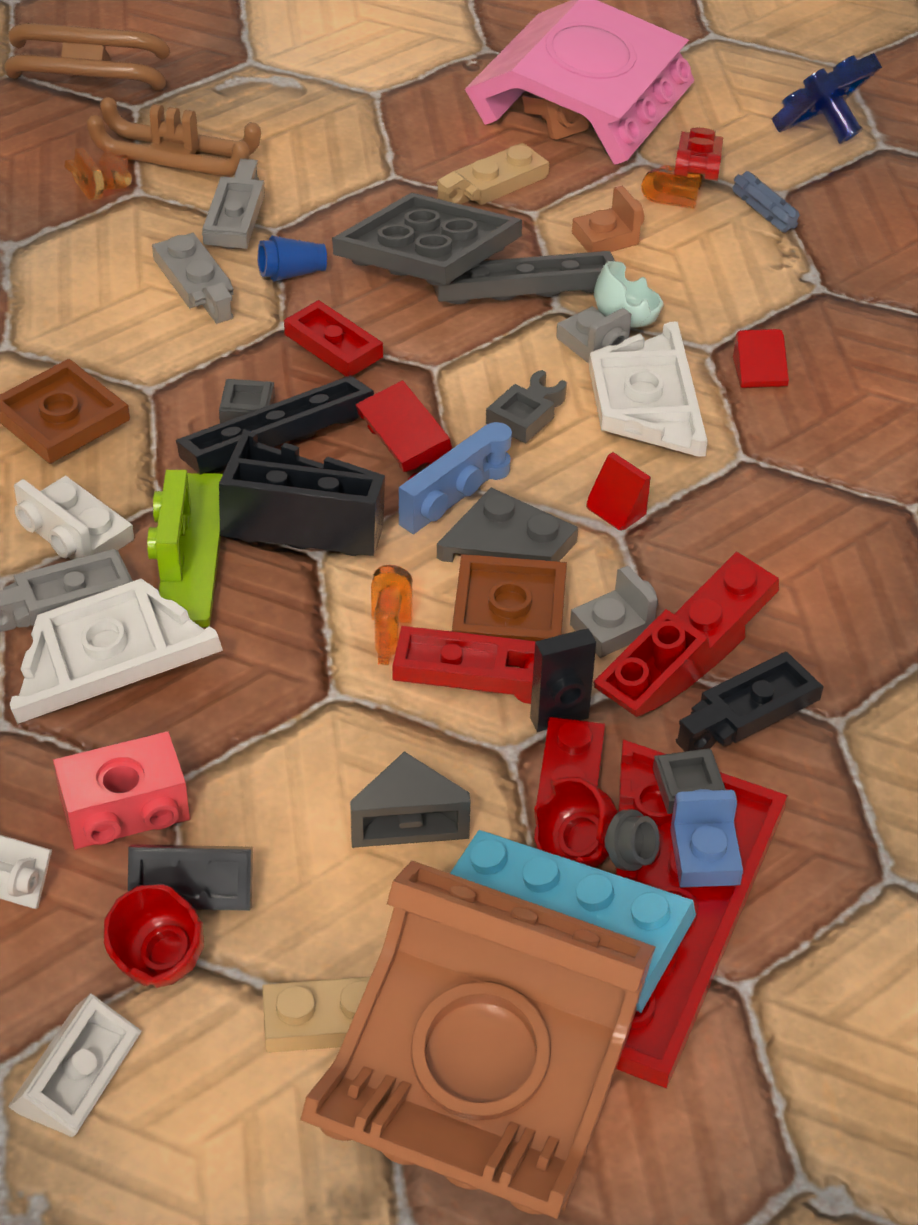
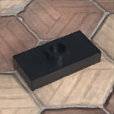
M589 628L535 642L530 719L537 732L547 730L549 717L580 721L589 718L596 652V640Z
M131 844L128 847V891L139 885L164 884L172 887L181 897L198 910H251L253 847Z

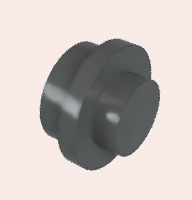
M621 810L613 817L605 835V847L613 864L618 869L623 871L638 870L643 865L652 863L659 850V831L652 818L644 816L637 810Z

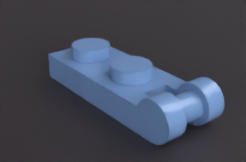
M499 422L485 425L399 486V525L414 535L431 521L434 522L440 519L446 510L461 499L474 494L487 480H498L507 477L510 473L511 458L506 451L510 449L512 443L511 428Z

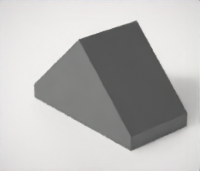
M404 751L350 801L352 848L469 839L470 794Z

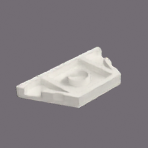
M678 322L664 324L663 333L644 341L645 338L641 334H637L624 339L621 344L609 345L590 352L589 371L601 430L698 457L706 456L708 441Z
M141 578L37 615L31 633L33 643L26 651L21 666L24 676L19 696H12L11 711L17 724L221 652L223 649L216 630L210 626L206 629L200 627L190 620L186 609L173 600L162 598L156 588Z

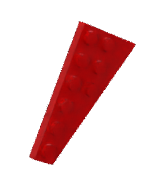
M623 739L618 812L621 810H637L644 816L652 818L659 831L660 843L658 853L652 863L643 865L635 871H623L616 867L615 875L694 901L696 917L641 1013L636 1010L616 1070L667 1089L783 815L788 795L720 772L725 789L734 790L737 798L734 825L743 867L741 884L733 886L680 887L670 831L673 813L667 814L653 772L654 756L665 755V753Z

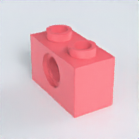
M168 731L53 759L59 796L74 849L95 844H106L118 838L153 829L160 830L173 824L190 820L186 782Z

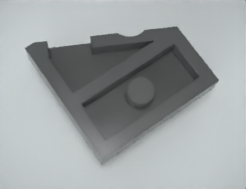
M491 487L437 543V559L443 562H453L454 553L560 562L577 543L578 527Z

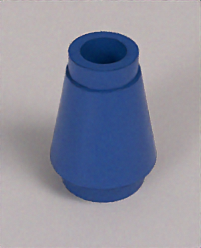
M272 235L269 240H261L258 245L257 260L260 275L262 277H271L272 281L275 282L317 271H325L327 267L326 247L324 244Z

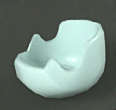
M607 261L599 274L594 289V298L598 311L604 316H608L624 308L631 313L630 327L632 328L645 327L655 322L664 306V302L659 294L647 287L645 277H641L636 281L627 280L624 263Z

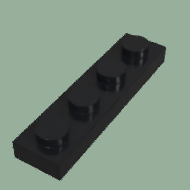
M351 375L179 438L176 440L179 457L199 474L221 472L226 469L244 429L258 433V442L271 447L290 440L307 439L314 436L319 429L335 423L344 424L358 419L360 415L358 414L356 404L374 395V391Z

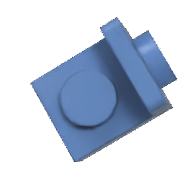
M709 789L678 792L675 795L670 831L680 887L733 886L741 884L743 867L734 825L737 808V798L734 790L712 791Z

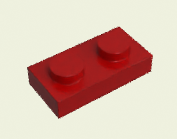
M320 300L284 319V334L346 377L357 374L383 358L382 341Z
M549 717L536 804L549 798L553 793L552 782L558 778L581 777L598 788L605 723Z

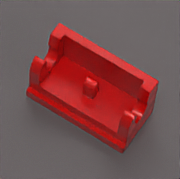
M403 380L356 404L358 414L368 423L367 428L372 434H376L397 460L403 472L416 469L423 463H427L426 467H428L452 449L450 437ZM414 473L412 476L408 478V480L418 473Z

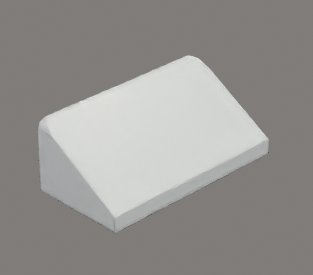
M90 993L69 1014L8 1107L23 1117L70 1137L75 1136L142 1030Z

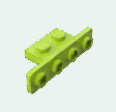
M166 470L163 491H155L153 496L154 522H157L158 526L149 527L148 557L158 561L160 596L166 600H173L187 610L190 620L200 627L206 628L211 623L221 538L219 482L223 474L187 473V470Z

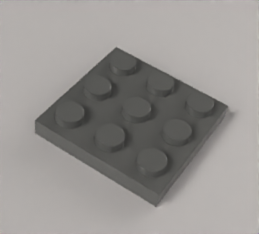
M411 192L333 237V255L351 259L356 265H373L388 269L393 275H411L426 279L427 283L431 285L443 286L452 283L455 278L471 268L477 267L479 263L496 252L502 251L507 245L522 236V219Z

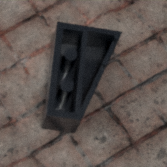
M244 429L219 482L220 536L239 538L245 542L262 541L285 544L297 549L316 548L339 551L351 556L361 554L374 556L384 523L385 475L331 457H326L322 464L299 456V447L284 443L280 450L259 443L258 433Z

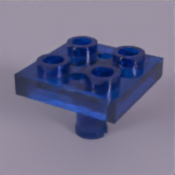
M873 53L857 60L855 55L850 56L838 63L830 73H827L825 68L816 71L802 82L805 86L804 89L801 88L782 100L784 107L771 118L780 133L823 113L839 144L850 140L859 134L863 128L859 125L845 100L877 73L882 66Z

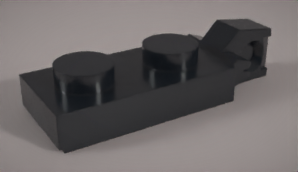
M785 651L702 692L701 701L692 707L691 714L680 719L676 743L685 752L709 749L716 741L722 747L731 745L732 742L737 743L819 701L824 686Z

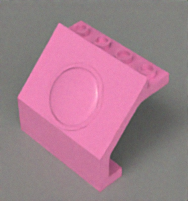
M570 0L537 14L465 88V91L485 125L497 121L524 91L585 116L591 122L610 159L616 165L627 161L695 80L691 74L689 63L680 53V50L689 41L688 39L598 0Z

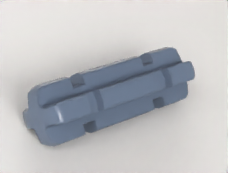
M746 171L734 178L733 192L746 201L749 206L767 221H770L778 230L786 233L788 230L797 227V220L800 216L798 210L787 203L765 183L761 182L754 174Z

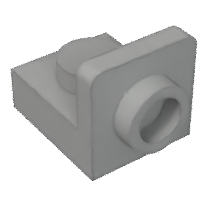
M592 306L557 323L556 338L589 363L590 352L609 345L621 344L624 339L629 338L631 313L622 308L608 316H604Z
M627 565L617 570L614 591L571 609L570 625L575 631L589 628L596 640L595 653L602 658L630 645L655 620L656 608L658 606L656 592L648 581L642 580Z

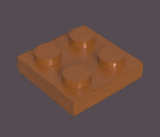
M67 359L0 394V423L49 464L130 420L128 404L71 359Z
M461 554L452 631L529 641H539L561 635L567 562Z

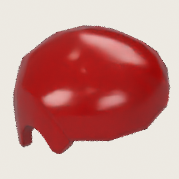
M581 777L558 778L552 782L553 793L549 798L534 806L536 822L534 842L539 850L596 868L609 857L605 847V836L611 820L617 814L614 802L605 792Z
M164 884L139 885L117 898L105 917L104 946L107 954L117 967L134 982L146 987L149 985L157 988L168 986L191 972L205 947L203 922L199 919L195 908L172 887Z

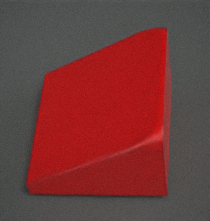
M782 330L738 331L735 338L733 361L740 387L788 386L785 338Z
M612 452L607 456L588 496L586 507L616 529L625 530L647 514L651 477Z

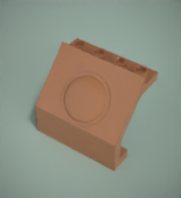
M411 860L392 882L387 905L394 908L384 945L345 1039L333 1064L306 1096L300 1120L319 1127L325 1135L341 1141L353 1140L379 1150L388 1159L398 1164H415L444 1175L452 1184L469 1190L480 1189L509 1200L514 1207L525 1213L545 1214L558 1219L561 1210H565L625 1046L656 946Z

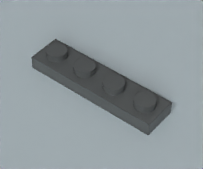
M610 251L488 260L482 261L477 267L466 271L448 285H433L438 302L446 301L451 304H464L471 299L493 298L504 301L513 299L516 295L527 294L552 297L563 291L575 290L594 293L595 285L603 266L607 261H615Z

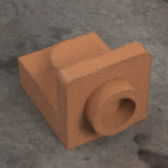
M534 94L522 96L525 113L541 115L542 120L547 122L551 139L558 140L589 128L588 119L575 111Z
M624 186L615 187L613 189L612 208L597 210L591 214L573 218L572 234L587 252H613L639 245L640 228L644 223L643 207Z

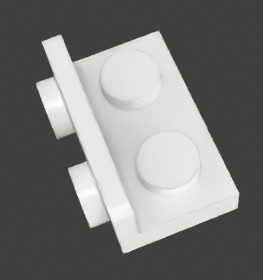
M66 475L41 491L24 479L14 484L17 501L15 514L18 521L27 531L31 533L35 531L48 541L56 553L63 558L69 557L73 560L111 549L119 550L134 540L133 525Z

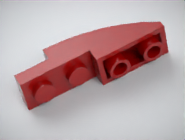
M736 551L675 614L665 609L593 681L594 688L635 717L648 713L667 703L691 687L746 638L745 625L779 591V578Z

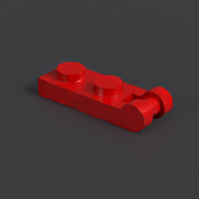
M694 127L690 129V132L682 131L674 175L687 177L688 172L704 174V179L718 181L723 137L715 136L716 132L708 128Z
M401 626L392 665V680L515 695L521 702L531 704L536 641ZM507 665H510V666H519L520 668L507 667Z

